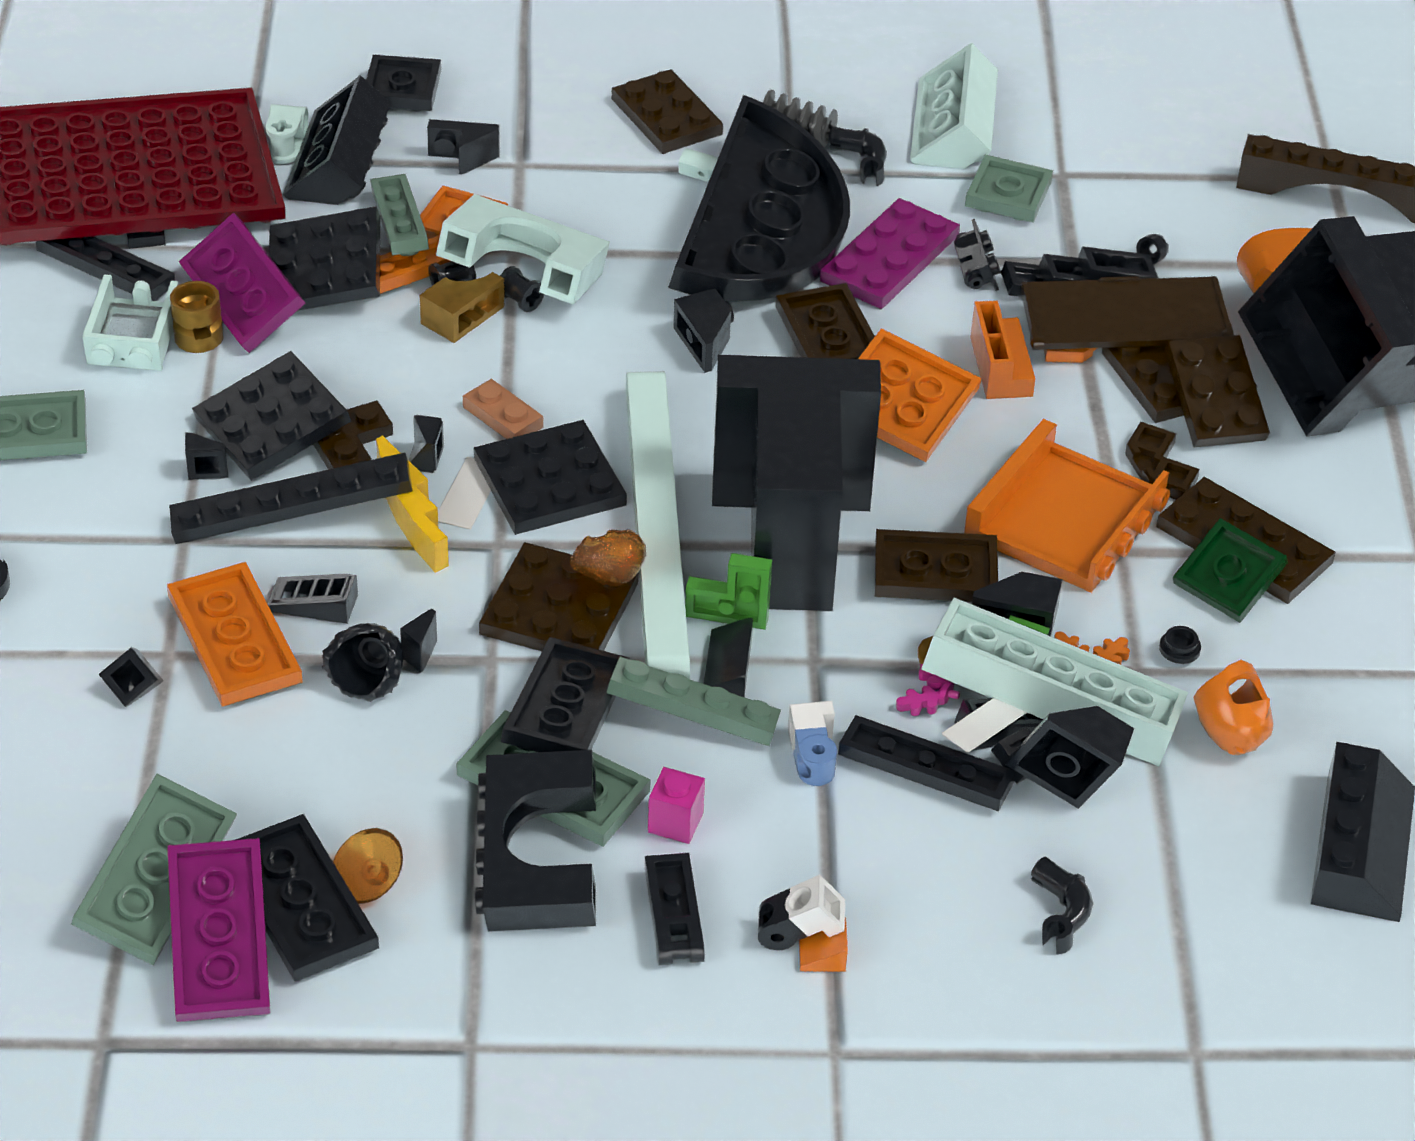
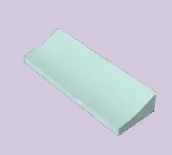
M953 598L940 622L921 670L992 699H998L1041 719H1045L1049 713L1099 706L1134 728L1126 753L1158 767L1168 747L1188 692L957 598Z

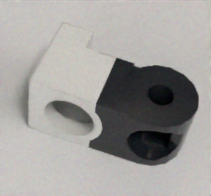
M820 874L765 899L759 906L758 941L768 949H789L798 939L801 940L820 931H823L829 937L845 931V898Z

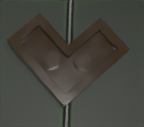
M378 400L347 409L351 422L313 444L328 469L372 460L363 444L376 441V438L381 436L389 437L393 435V423Z

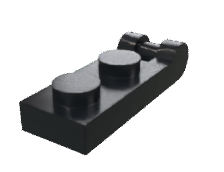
M689 852L645 856L644 868L658 965H671L673 960L688 958L690 963L704 962V941ZM672 935H687V940L671 941Z

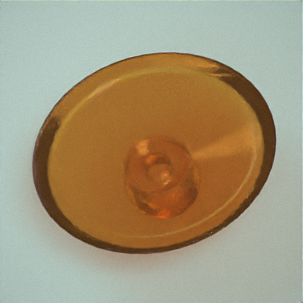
M369 828L359 831L348 838L337 851L333 863L358 904H363L380 898L393 887L402 869L403 851L400 842L391 832L380 828Z

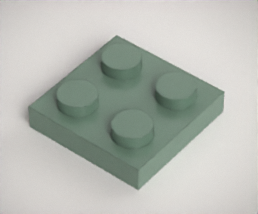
M985 154L967 191L965 206L982 212L1012 217L1016 220L1034 222L1052 183L1053 170Z

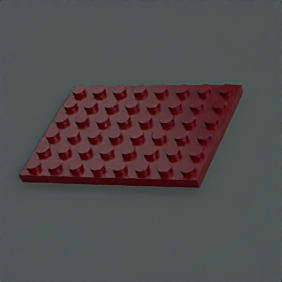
M252 87L0 107V245L66 238L82 239L81 237L100 235L119 236L126 233L160 232L180 228L196 229L203 226L220 225L233 213L243 223H267L273 220L286 219L284 200Z

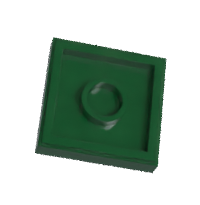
M1219 518L1174 574L1173 583L1241 623L1288 564L1286 555Z

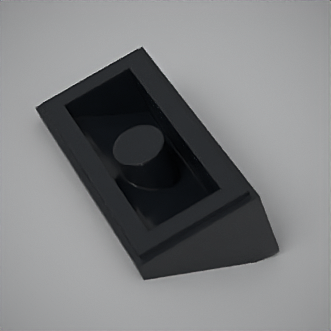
M745 618L711 629L703 684L711 687H721L729 693L745 697L752 644L753 618Z

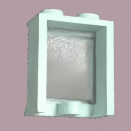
M104 275L82 336L87 364L162 371L164 357L173 333L170 294L179 285V282L171 281L164 302H157L151 300L150 286L145 281H137L132 291L133 299L115 298L112 276Z

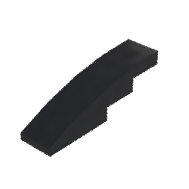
M1082 246L1077 258L1043 254L1039 265L1005 261L1001 270L1004 284L1010 296H1022V282L1098 280L1102 277L1132 276L1139 277L1140 279L1159 278L1149 254Z

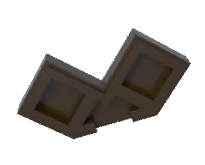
M1140 421L1126 445L1125 455L1140 479L1147 483L1153 484L1163 470L1169 472L1166 489L1170 490L1169 498L1177 500L1195 485L1200 469L1167 458L1175 444L1176 433Z

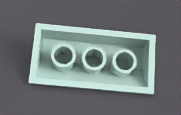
M970 43L919 78L910 160L914 164L965 169L974 162L982 161L985 154L989 155L991 152L998 69L973 43Z

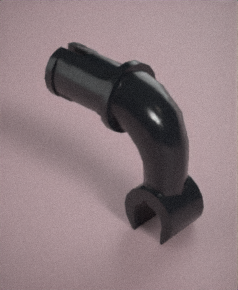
M833 126L829 137L830 149L858 152L860 156L867 154L868 157L860 162L861 182L864 184L866 177L874 174L876 176V186L884 182V162L887 156L883 141L876 134L869 132L868 128H863L861 131Z
M1045 856L1034 865L1031 876H1033L1031 881L1059 898L1060 904L1066 907L1063 915L1049 916L1042 925V945L1046 944L1050 938L1058 936L1056 938V954L1058 955L1066 953L1073 946V934L1088 920L1093 907L1091 892L1085 884L1084 876L1079 873L1075 875L1069 873Z

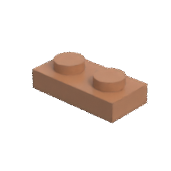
M492 378L463 395V408L506 439L536 432L543 428V415Z

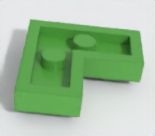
M731 553L728 563L727 582L689 576L686 585V617L727 624L745 618H753V628L766 630L769 619L772 559Z

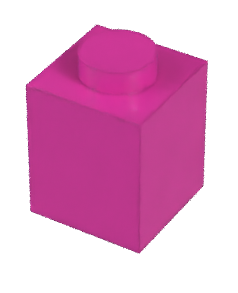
M663 767L649 796L648 833L690 844L704 813L705 778Z

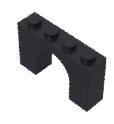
M574 750L486 755V773L478 774L479 798L485 799V810L477 811L478 836L484 837V848L476 849L477 874L483 875V887L475 888L476 914H484L488 931L596 926V883L592 864L533 865L518 859L508 849L509 842L515 831L526 821L536 816L549 813L596 811V769L593 751Z

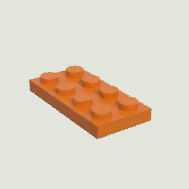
M246 562L167 584L168 597L222 707L303 682L302 670Z

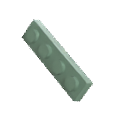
M406 174L370 179L372 194L381 216V222L392 255L411 256L419 251L428 250L427 234Z
M619 657L607 689L608 694L766 746H770L781 709L769 706L763 701L751 700L735 695L721 687H711L690 680L681 674L662 671L647 666L641 661L629 660L623 657Z

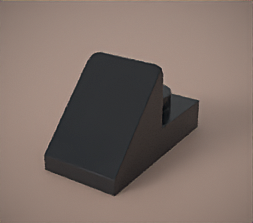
M429 119L427 126L428 156L459 158L460 175L499 158L500 124Z

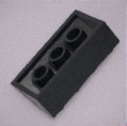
M361 75L314 110L283 196L288 200L338 205L349 196L355 198L365 188L366 181L364 179L374 163L372 156L381 142L379 136L381 130L388 122L386 116L391 102Z
M1336 741L1327 778L1310 904L1400 922L1415 786L1379 749Z

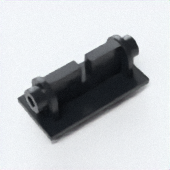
M974 218L971 220L974 230L959 233L954 241V247L961 263L964 282L972 289H979L984 284L992 282L997 291L999 287L995 275L1000 274L1001 270L995 254L988 253L993 251L994 247L988 231L980 232Z

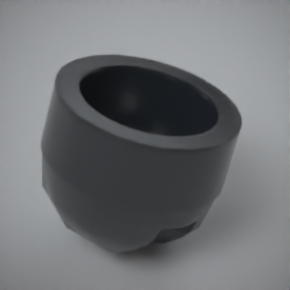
M1156 233L1149 234L1138 241L1136 251L1141 254H1149L1154 265L1166 257L1169 245L1162 235ZM1155 245L1157 251L1152 254L1150 248Z

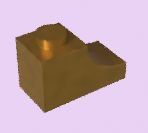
M494 272L482 278L469 281H453L446 277L420 294L421 324L455 343L504 308V278Z

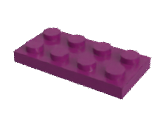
M898 198L821 269L820 282L829 286L847 283L855 298L882 310L956 239L959 234L960 224L919 207L912 202Z
M235 213L231 214L178 261L192 281L208 282L219 291L222 321L248 353L255 349L305 304V301Z
M260 839L167 845L176 1022L271 1014Z

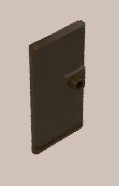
M1136 276L1102 277L1098 280L1021 283V293L1032 350L1166 346L1168 341L1234 335L1217 276L1140 279Z

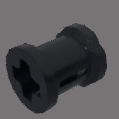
M450 261L441 265L433 263L428 268L432 286L445 277L453 281L477 279L474 265L467 267Z
M516 266L507 267L500 275L504 278V298L510 297L518 302L519 308L525 312L535 310L545 295L539 292L541 282L529 280L523 276V273Z

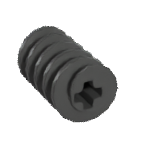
M772 89L766 93L762 102L794 120L817 139L824 148L829 143L832 127L837 126V110L833 109L830 115L825 117L826 107L824 105H820L816 113H813V103L811 101L806 102L803 109H800V98L795 97L791 104L787 105L788 95L782 93L778 100L775 101V91Z

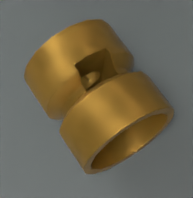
M188 281L174 288L170 294L174 339L177 346L186 352L204 353L215 349L223 340L220 298L217 288L203 281Z

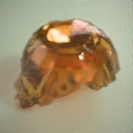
M630 529L622 531L608 530L605 535L600 537L587 535L581 541V544L576 547L573 555H571L570 565L574 570L596 580L602 585L616 587L626 584L639 572L646 558V544L639 534Z

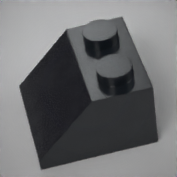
M1099 706L1049 713L1009 756L1005 765L1079 809L1122 765L1134 728Z

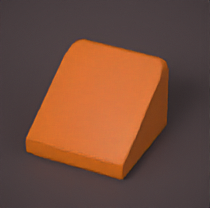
M846 917L844 932L829 937L823 931L799 940L800 971L846 972L848 953Z

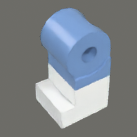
M832 701L790 704L788 734L797 773L803 782L811 786L826 785L835 776L837 746L831 740L833 738L835 718Z

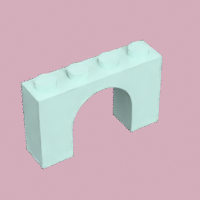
M474 194L443 221L436 256L467 267H471L484 254L491 251H515L533 256L545 263L539 292L575 304L602 275L610 241Z

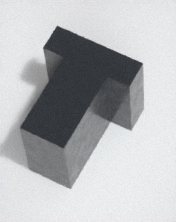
M1354 216L1319 220L1238 311L1306 437L1340 432L1361 410L1415 402V231L1365 236Z
M718 355L712 506L751 508V556L772 559L769 609L833 611L841 511L870 512L881 401L880 360Z

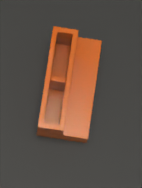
M998 300L974 301L970 338L986 399L1033 397L1035 375L1019 318H1002Z

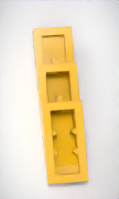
M384 436L376 438L377 459L400 454ZM408 460L413 492L386 497V500L397 524L412 547L436 573L449 566L448 537L438 528V507L429 500L428 479Z

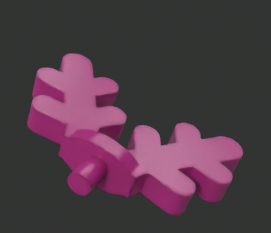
M920 664L919 680L927 681V686L922 687V694L917 693L913 689H908L906 696L897 698L896 708L900 712L911 711L912 716H918L922 708H927L928 714H935L938 706L946 704L949 698L958 700L960 691L953 690V682L921 670L923 664Z

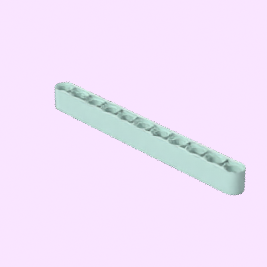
M665 371L627 372L626 397L645 664L669 673L681 674L690 679L689 645Z

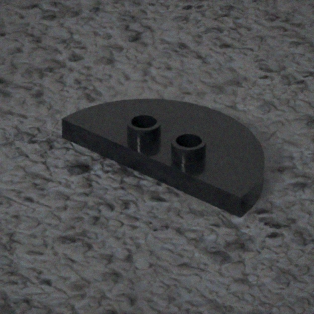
M743 95L675 265L668 288L690 295L716 288L724 301H754L775 298L776 295L795 292L818 279L821 269L837 255L850 218V198L844 177L831 155L820 142L788 116L756 99Z

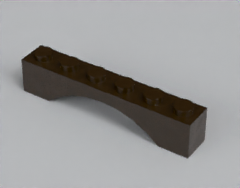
M1248 134L1242 153L1236 188L1272 195L1288 188L1310 184L1347 186L1368 192L1385 200L1398 209L1412 223H1415V166L1412 164L1396 163L1373 156L1345 153L1338 149H1324L1309 146L1302 142H1288L1273 139L1266 135Z

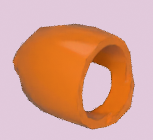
M1239 660L1228 665L1222 672L1203 684L1195 693L1193 698L1202 726L1208 736L1229 754L1241 755L1255 751L1271 736L1273 718L1270 698L1267 697L1258 674L1251 663ZM1247 679L1238 690L1230 694V685L1237 680Z

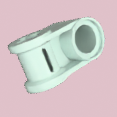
M271 104L265 126L266 133L270 136L268 146L272 161L280 165L293 163L296 161L308 129V108Z

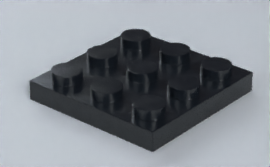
M377 206L270 225L269 256L305 301V304L299 310L380 296L381 216Z
M292 351L276 358L264 367L192 408L197 421L215 441L225 444L228 456L251 481L351 422L348 410Z
M584 419L473 447L474 460L515 535L627 505V493Z

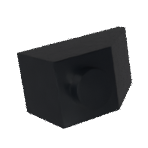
M716 288L674 299V330L704 373L711 372L717 363L718 355L722 354L730 340V324L734 321L731 304L723 300Z
M1022 571L974 591L972 605L1006 619H1009L1010 615L1048 627L1050 628L1048 636H1051L1058 611L1063 579Z

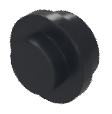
M1174 626L1169 628L1161 637L1159 650L1167 660L1178 664H1187L1199 657L1201 643L1193 629L1186 626Z

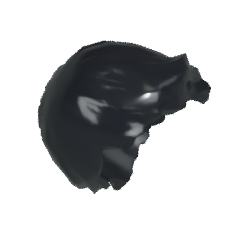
M360 623L351 626L344 631L338 632L329 643V646L322 650V669L328 672L327 676L331 679V683L337 686L344 695L372 702L375 699L384 697L388 693H392L393 688L398 685L403 667V650L399 638L385 626L376 623Z

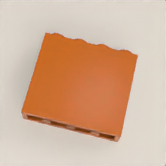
M1042 419L969 504L964 533L997 535V551L1092 593L1101 580L1107 581L1110 578L1119 557L1125 558L1134 543V538L1138 533L1143 535L1147 531L1153 514L1156 511L1161 512L1165 508L1170 497V490L1166 489L1169 472L1163 470L1153 484L1147 483L1054 443L1057 424Z

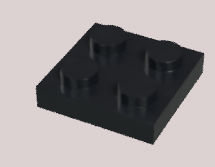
M373 54L366 80L391 102L389 108L408 109L415 112L432 111L441 74V59Z

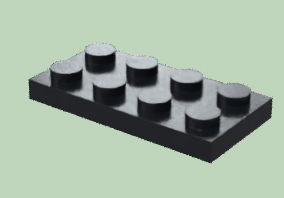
M549 637L503 727L501 743L516 746L521 750L535 752L592 750L616 696L608 694L607 689L618 659L623 657L630 660V658Z
M304 814L235 839H260L265 931L294 982L379 949L378 935Z

